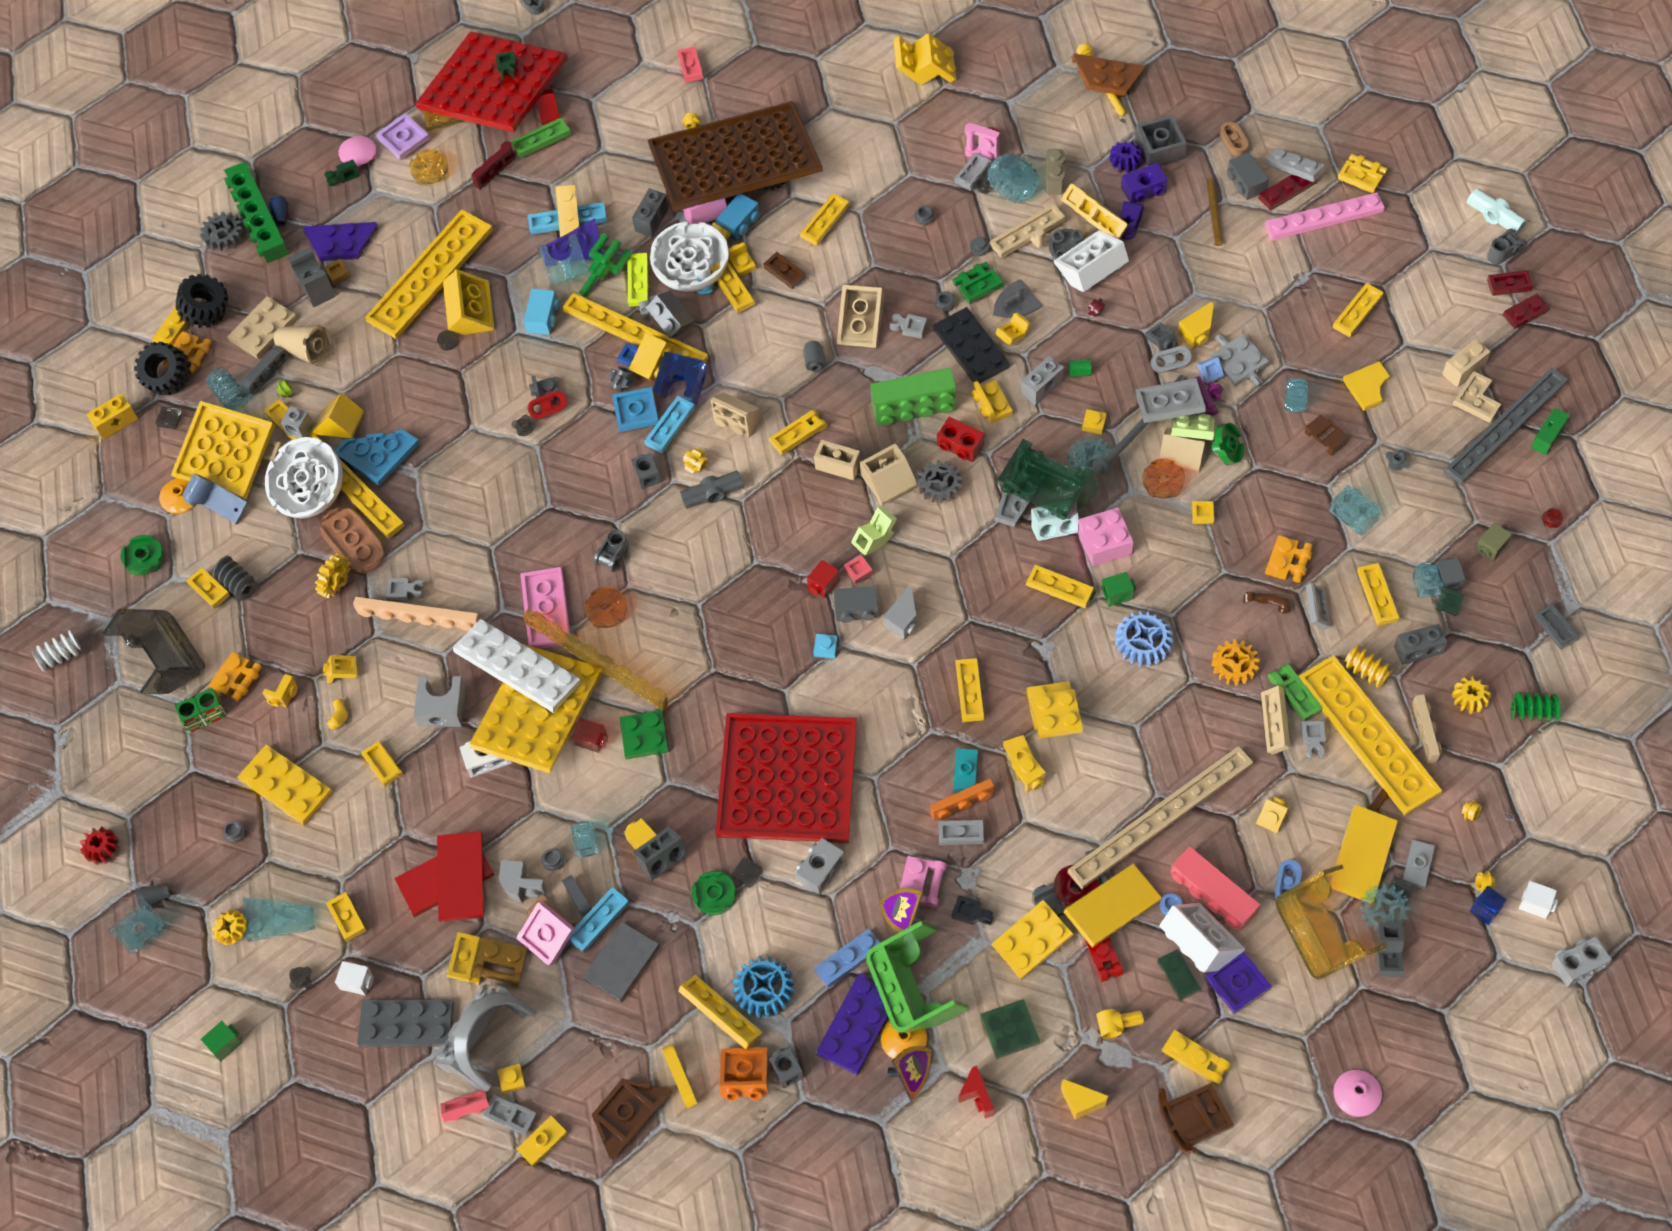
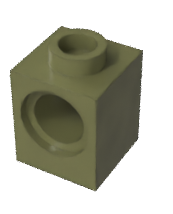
M1494 522L1479 539L1476 550L1481 556L1494 561L1508 545L1512 534Z

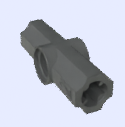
M736 470L720 477H705L701 480L700 484L680 491V495L687 509L706 501L708 503H716L723 499L725 494L744 488V483L740 473Z

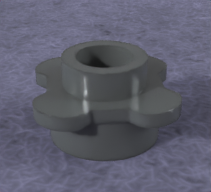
M1399 450L1398 452L1390 451L1386 454V458L1389 460V468L1399 471L1407 468L1410 464L1406 459V451Z

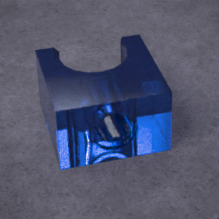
M665 351L653 390L660 397L666 398L671 385L678 381H685L687 384L684 397L687 401L697 405L708 366L703 360Z

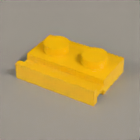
M457 932L446 977L479 984L480 979L474 978L473 974L482 938Z

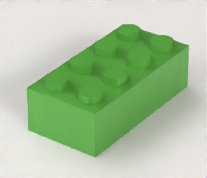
M951 368L870 384L871 404L877 426H886L894 422L910 421L914 418L929 417L933 414L949 413L952 410H956V386Z

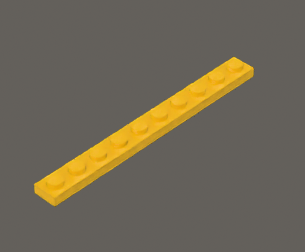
M278 399L266 408L264 413L291 441L297 439L287 435L281 424V420L289 408ZM312 431L307 436L319 439ZM340 460L343 470V481L340 491L390 539L405 527L404 523Z

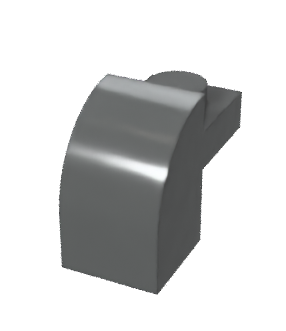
M1378 922L1375 959L1376 964H1378L1379 977H1403L1404 975L1402 958L1404 935L1402 923Z

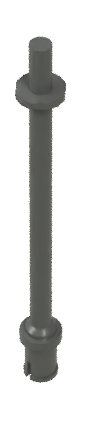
M1183 375L1178 376L1174 382L1181 381ZM1142 418L1103 460L1096 459L1093 463L1095 469L1086 477L1087 482L1093 483L1100 474H1109V465L1149 423H1144Z

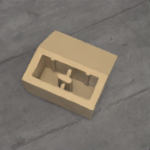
M727 393L711 398L714 422L717 425L727 427L738 435L751 436L761 421L760 408Z
M896 444L860 462L861 476L881 505L917 487V482L907 459Z

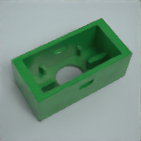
M1554 407L1537 433L1531 448L1547 455L1565 427L1570 414Z

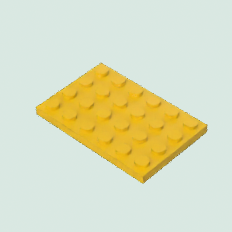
M525 645L580 678L581 684L553 713L503 682L469 743L470 749L551 774L603 672L601 667Z

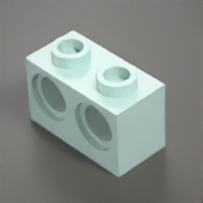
M1072 500L1031 509V526L1037 540H1047L1078 533V512Z

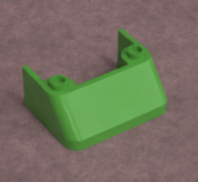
M923 921L877 944L866 955L867 964L891 1025L896 1031L902 1033L939 1026L970 1010L968 1005L955 1000L945 1005L937 1002L925 1005L910 968L912 964L920 959L922 954L918 941L937 932L935 926Z

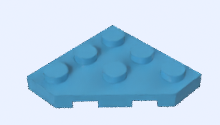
M396 430L395 433L383 434L382 432L368 434L367 437L345 438L334 451L342 462L380 486L420 443L417 438L405 430Z

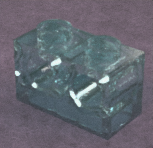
M1348 485L1332 500L1329 512L1362 537L1378 521L1381 510L1374 502H1370L1363 497L1357 489H1353Z

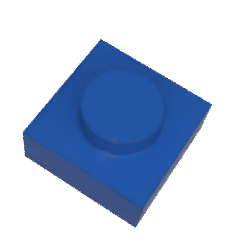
M626 343L617 357L618 363L630 367L639 347Z

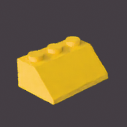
M456 269L443 281L448 330L463 335L494 330L489 281Z

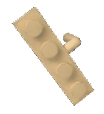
M1052 204L992 239L990 246L1001 259L1031 241L1037 248H1041L1043 246L1044 233L1065 222V216L1055 204Z

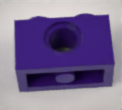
M1155 163L1122 175L1121 188L1129 202H1143L1150 197L1159 196L1166 192L1168 179L1159 164Z

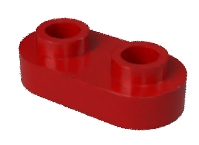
M560 391L550 392L530 401L527 407L528 413L532 418L541 419L564 409L567 404V398ZM554 397L559 398L560 403L558 405L553 404L552 400ZM535 405H539L541 407V411L539 413H536L534 411Z

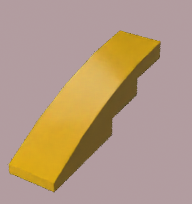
M1070 184L1061 201L1073 208L1075 212L1086 218L1088 222L1117 239H1120L1128 226V223L1075 184Z

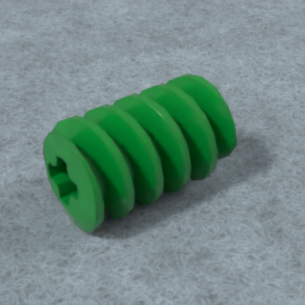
M1516 692L1511 702V719H1514L1516 713H1519L1520 720H1523L1525 714H1528L1529 720H1532L1534 714H1536L1538 721H1541L1543 715H1546L1547 721H1550L1552 715H1554L1556 722H1558L1561 714L1559 697L1557 694H1552L1549 697L1547 693H1543L1541 696L1539 693H1534L1531 696L1529 692H1525L1524 695L1521 692Z

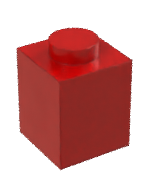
M821 560L807 577L809 591L823 598H826L840 581L839 570L824 560Z

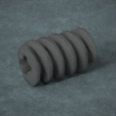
M224 556L214 566V578L224 585L231 594L235 595L237 599H248L256 591L258 582H254L253 576L243 570V567L239 566L231 556Z

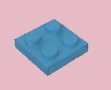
M652 387L612 395L619 432L654 426L659 422Z

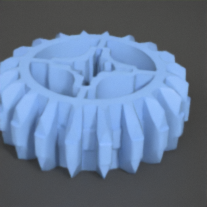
M1139 610L1137 616L1131 612L1129 618H1123L1122 623L1118 624L1117 631L1115 632V645L1118 646V652L1123 653L1124 660L1130 658L1131 664L1137 661L1139 667L1142 666V663H1146L1149 667L1152 661L1157 665L1159 659H1166V654L1171 652L1174 641L1172 639L1173 631H1170V624H1165V618L1158 619L1157 613L1151 616L1149 610L1146 612V615H1142V612ZM1132 630H1135V635L1132 636V639L1128 640L1127 635ZM1161 638L1162 642L1154 648L1153 644L1156 639Z

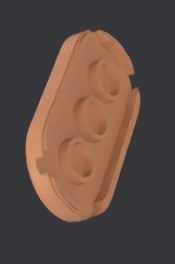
M338 507L328 511L323 516L320 532L324 540L335 553L349 558L348 561L351 562L349 568H351L352 572L358 574L370 573L382 564L385 558L384 547L355 510Z

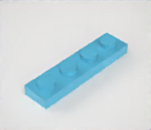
M604 202L578 206L579 227L596 218L597 224L607 222ZM558 210L528 215L531 235L560 230Z

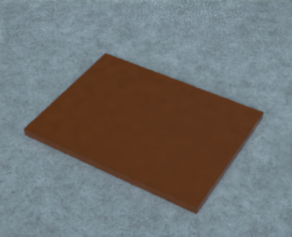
M793 101L647 140L673 212L823 172L822 164Z

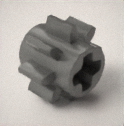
M618 366L617 370L612 369L608 376L609 381H611L610 386L619 391H624L625 387L630 389L634 382V377L631 376L632 372L622 366Z

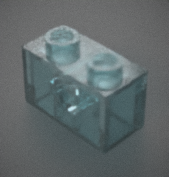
M143 900L110 928L109 931L131 954L142 949L145 941L151 936L158 935L166 923ZM137 925L141 926L142 928L140 932H138L135 928Z

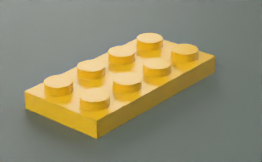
M267 744L238 776L242 783L303 825L310 820L333 793L325 784Z

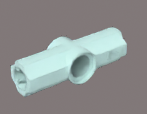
M1475 189L1467 200L1469 205L1483 213L1485 220L1490 224L1495 225L1498 223L1506 229L1513 228L1515 234H1518L1526 224L1527 220L1512 211L1505 200L1501 198L1495 200L1480 189Z

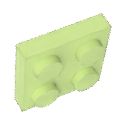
M1199 414V416L1187 415L1173 418L1171 436L1213 440L1215 417H1211L1208 414Z

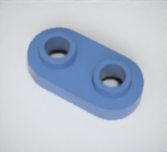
M1294 860L1282 862L1278 870L1274 896L1282 905L1293 904L1298 896L1302 868ZM1291 871L1293 876H1288L1285 872ZM1282 892H1287L1290 896L1284 897Z

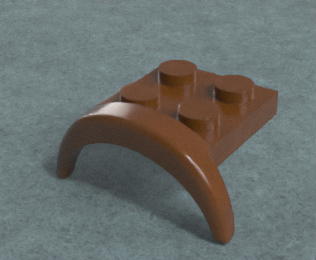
M1212 1083L1170 1102L1167 1101L1165 1089L1160 1088L1158 1090V1105L1164 1124L1175 1144L1186 1154L1197 1152V1149L1193 1147L1194 1145L1234 1127Z

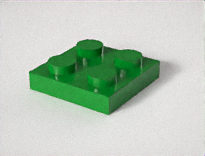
M662 710L619 717L626 760L669 752Z

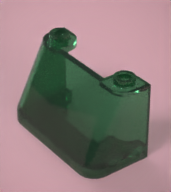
M1022 439L997 479L1001 486L1000 489L1007 495L1014 494L1054 513L1061 520L1071 519L1099 489L1100 484L1096 472L1087 467L1084 471L1080 468L1077 471L1045 457L1043 451L1039 450L1037 452L1032 450V442Z

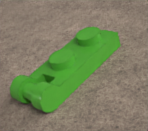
M1286 663L1280 667V670L1272 671L1268 674V678L1273 685H1279L1284 688L1286 700L1303 721H1307L1322 712L1323 707L1289 664ZM1286 677L1288 680L1284 682L1282 678Z

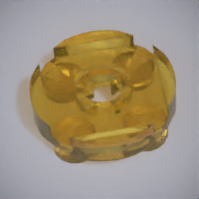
M426 149L418 152L414 160L411 159L409 169L417 184H433L446 179L448 162L444 154L438 153L435 149ZM427 165L432 166V168L425 169V167L427 168Z

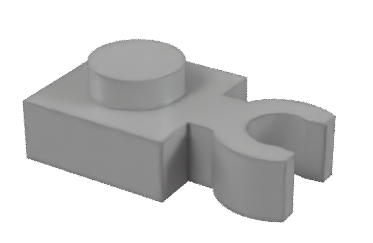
M893 314V321L898 323H890L892 331L902 330L903 335L922 339L927 318L907 314L906 319H904L899 314Z
M388 578L386 599L387 601H408L409 595H413L415 598H422V591H416V589L419 587L423 588L424 583L421 580L410 583L409 578Z
M1302 721V744L1309 745L1306 752L1307 758L1311 759L1312 751H1317L1319 758L1322 759L1324 756L1322 745L1326 742L1324 721Z

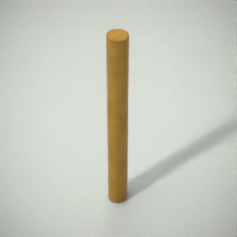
M1208 178L1206 184L1214 241L1216 246H1221L1223 240L1213 178Z

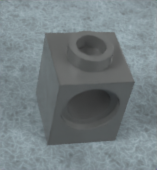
M651 453L641 454L631 459L641 489L661 483L659 472Z
M1444 558L1437 562L1434 575L1441 594L1462 590L1466 578L1459 559Z
M790 1047L786 1050L782 1048L775 1051L772 1057L769 1058L770 1065L783 1089L804 1079L803 1072ZM784 1062L791 1064L788 1070H781L779 1067Z

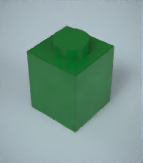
M1127 572L1102 579L1101 589L1110 607L1133 600L1136 585L1134 580L1129 578Z
M220 1021L200 1039L220 1062L242 1043L237 1038L240 1034L239 1031L232 1024L227 1026L223 1021Z

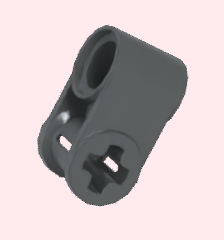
M1510 228L1492 241L1487 255L1488 260L1494 264H1501L1513 255L1521 252L1526 246L1527 241L1518 237L1515 234V230Z
M616 529L608 534L602 546L595 554L594 564L606 566L612 572L617 570L629 548L623 531ZM616 541H622L619 544H614Z

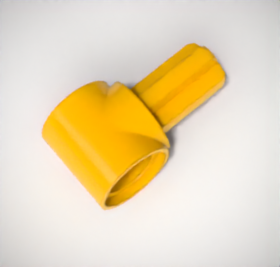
M1107 1009L1096 1014L1101 1036L1104 1039L1121 1035L1123 1028L1144 1023L1141 1011L1120 1014L1116 1009Z

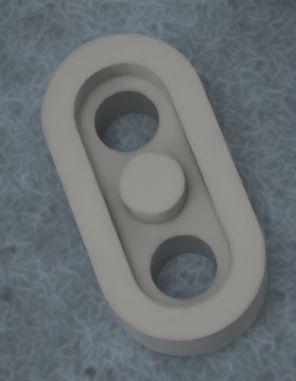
M1184 346L1158 352L1151 359V367L1157 373L1185 367L1191 361V352ZM1177 355H1181L1183 360H1177ZM1162 360L1164 365L1159 366L1157 361Z

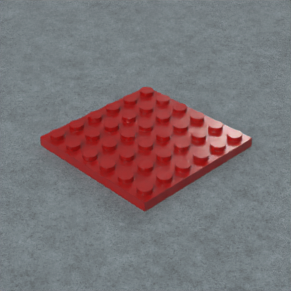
M470 31L416 101L415 105L419 110L514 133L568 58L564 52ZM514 51L517 69H514L516 76L512 78V75L508 74L505 76V80H502L500 72L498 73L495 54Z
M727 713L715 830L716 838L819 842L823 838L828 842L849 843L857 718Z

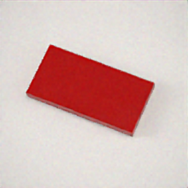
M482 832L437 835L438 920L444 922L485 917Z
M483 853L485 881L493 877L494 873ZM437 856L395 878L414 917L438 905Z

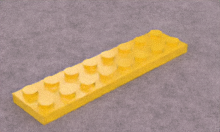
M461 209L365 316L366 322L397 339L444 287L443 281L456 269L459 270L493 231L492 225Z
M1334 655L1298 676L1323 707L1322 712L1380 786L1387 792L1404 816L1441 794V788Z

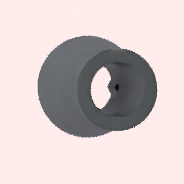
M167 884L161 886H140V889L135 890L139 907L144 906L146 908L170 897Z

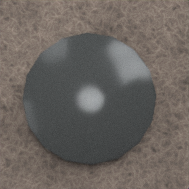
M1067 228L1055 231L1049 241L1051 256L1056 260L1084 241L1083 233L1077 229Z

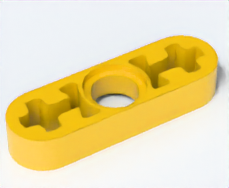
M670 1044L661 1048L686 1108L689 1109L698 1105L673 1045Z

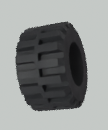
M197 274V276L190 275L189 279L185 278L179 284L175 306L176 310H178L177 314L179 317H183L182 320L184 322H190L189 325L194 326V324L198 325L199 328H202V326L208 328L211 327V324L215 326L225 315L228 291L226 288H223L224 284L218 282V279L215 277L210 278V275L207 274L206 276H202V274ZM202 298L209 301L210 303H200L195 301L194 299Z
M159 341L158 343L152 342L151 346H144L143 352L139 351L138 355L140 356L138 359H135L137 366H134V371L138 372L135 374L136 379L140 380L139 383L145 386V388L161 395H171V392L174 394L179 392L178 388L183 389L185 382L188 383L189 378L187 376L191 375V370L188 367H191V363L187 361L189 358L182 350ZM168 359L169 367L166 374L158 378L157 368L163 360Z

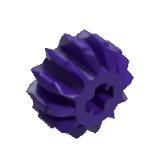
M1126 140L1123 143L1117 141L1116 146L1111 148L1109 160L1113 168H1118L1119 172L1125 170L1128 173L1129 169L1135 171L1136 167H1140L1143 153L1140 150L1139 144L1134 145L1133 141L1127 143Z

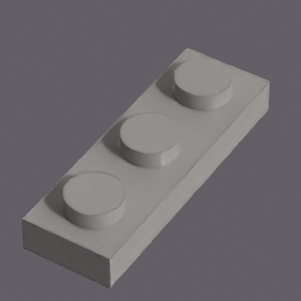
M1276 148L1265 158L1266 165L1312 182L1325 172L1324 164Z

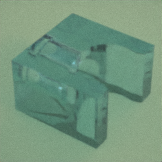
M576 234L568 237L571 253L565 260L558 261L553 259L545 245L537 248L551 286L589 272Z

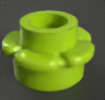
M286 380L277 382L278 387L276 390L282 398L285 396L290 398L294 390Z

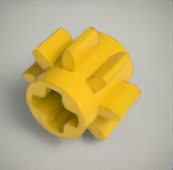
M699 447L696 450L689 449L683 457L685 469L693 474L695 471L702 472L708 464V458L705 455L706 451Z

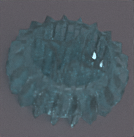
M1005 153L1003 156L999 155L992 161L988 169L987 180L990 182V187H993L994 192H998L1000 197L1004 196L1007 201L1011 199L1014 203L1017 200L1021 203L1024 200L1027 201L1036 192L1039 184V175L1036 174L1037 170L1032 168V164H1028L1026 159H1021L1020 155L1015 157L1013 153L1011 155Z

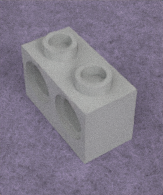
M1596 936L1589 940L1585 937L1575 943L1576 947L1570 950L1566 947L1555 954L1556 958L1552 962V966L1567 988L1607 968L1612 961ZM1585 952L1593 953L1595 958H1589ZM1565 962L1573 963L1575 969L1569 968Z

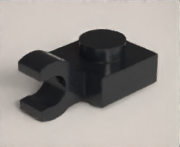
M960 895L957 898L951 915L952 919L974 925L975 919L983 924L991 925L994 916H992V911L980 908V901Z

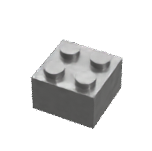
M1174 115L1136 125L1135 140L1137 145L1139 144L1140 150H1142L1147 166L1155 163L1163 165L1185 158L1187 143Z

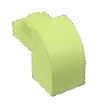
M884 506L877 507L870 523L858 528L851 543L865 556L878 551L894 534L892 528L897 518Z

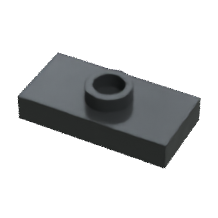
M1553 603L1535 613L1534 618L1560 650L1579 639L1580 636Z

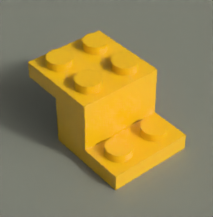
M927 33L912 44L900 36L893 39L896 68L921 86L937 75H940L950 83L956 80L954 52L951 47L943 44L938 38Z
M1070 681L1027 687L1026 692L1034 730H1037L1039 739L1083 732L1075 689L1071 690Z

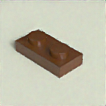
M778 252L774 253L763 263L764 269L791 289L806 277L803 270Z

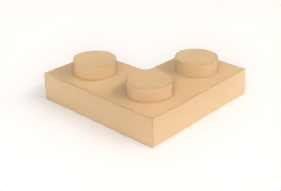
M1475 371L1472 372L1453 402V405L1491 423L1501 406L1500 403L1484 396L1492 380Z

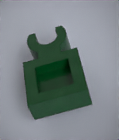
M514 51L495 54L498 73L500 72L502 80H505V76L508 74L515 78L514 69H517Z
M353 159L337 165V170L324 173L329 187L336 185L338 181L345 183L360 176Z

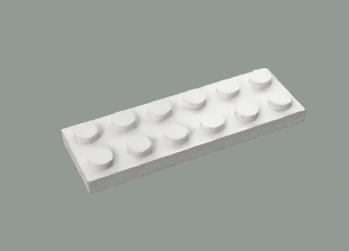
M481 619L453 646V651L553 713L581 684L580 678Z

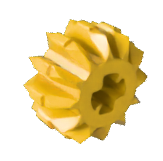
M1473 676L1469 678V681L1463 677L1460 683L1457 682L1455 684L1454 691L1452 692V698L1455 699L1454 706L1461 705V712L1467 709L1469 714H1472L1474 710L1480 713L1489 704L1491 693L1488 692V685H1482V679L1478 680V682L1475 681Z

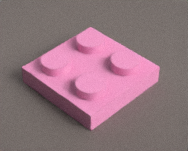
M541 901L537 903L516 939L548 966H551L557 960L575 928L546 903Z

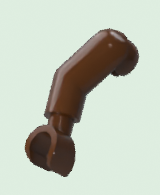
M1246 592L1243 595V603L1257 601L1261 604L1278 605L1279 613H1290L1291 603L1286 598L1265 593L1255 595V592Z

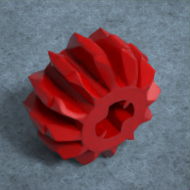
M101 826L98 831L92 828L90 835L84 833L86 839L80 841L82 846L80 852L88 862L99 865L102 861L107 864L109 857L115 858L113 852L119 851L117 846L119 839L112 830H106L105 827Z

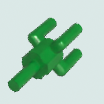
M602 233L589 252V256L594 260L588 269L591 275L579 291L585 297L597 279L603 281L609 271L613 274H618L632 255L631 251L625 249L616 264L612 262L614 260L613 257L622 244L617 239L613 241L606 253H603V255L599 254L609 239V236L605 233Z

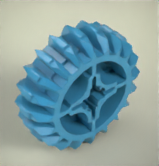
M758 956V962L754 963L750 959V966L746 964L741 965L744 972H736L738 979L733 980V985L736 986L733 988V994L737 995L735 1000L737 1003H741L740 1008L742 1010L748 1008L747 1012L749 1015L756 1011V1016L760 1018L762 1012H765L766 1017L769 1018L770 1011L778 1015V1007L785 1010L786 1004L784 1002L791 1003L792 999L789 995L795 992L794 988H792L795 982L794 979H791L792 972L786 971L787 965L785 963L780 965L779 959H775L772 963L770 956H767L766 961H762V957ZM760 972H769L766 975L758 974ZM780 978L782 981V988L779 994L777 995L773 987L777 984L776 981ZM751 979L754 987L751 989V993L747 995L745 988L747 982ZM759 984L763 986H768V989H765L764 987L760 988ZM762 998H767L770 1000L766 1002H758Z

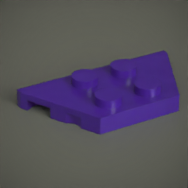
M377 222L303 226V230L320 261L350 260L360 258L363 249L371 241L370 236L373 231L378 230Z

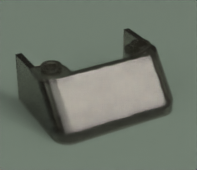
M118 609L103 631L104 636H122L125 643L131 648H143L156 669L140 690L141 694H169L199 676L205 669V663L174 616L168 611L156 609Z

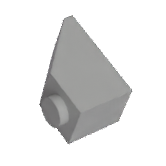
M909 586L883 616L884 627L904 640L909 634L912 635L917 628L913 592Z

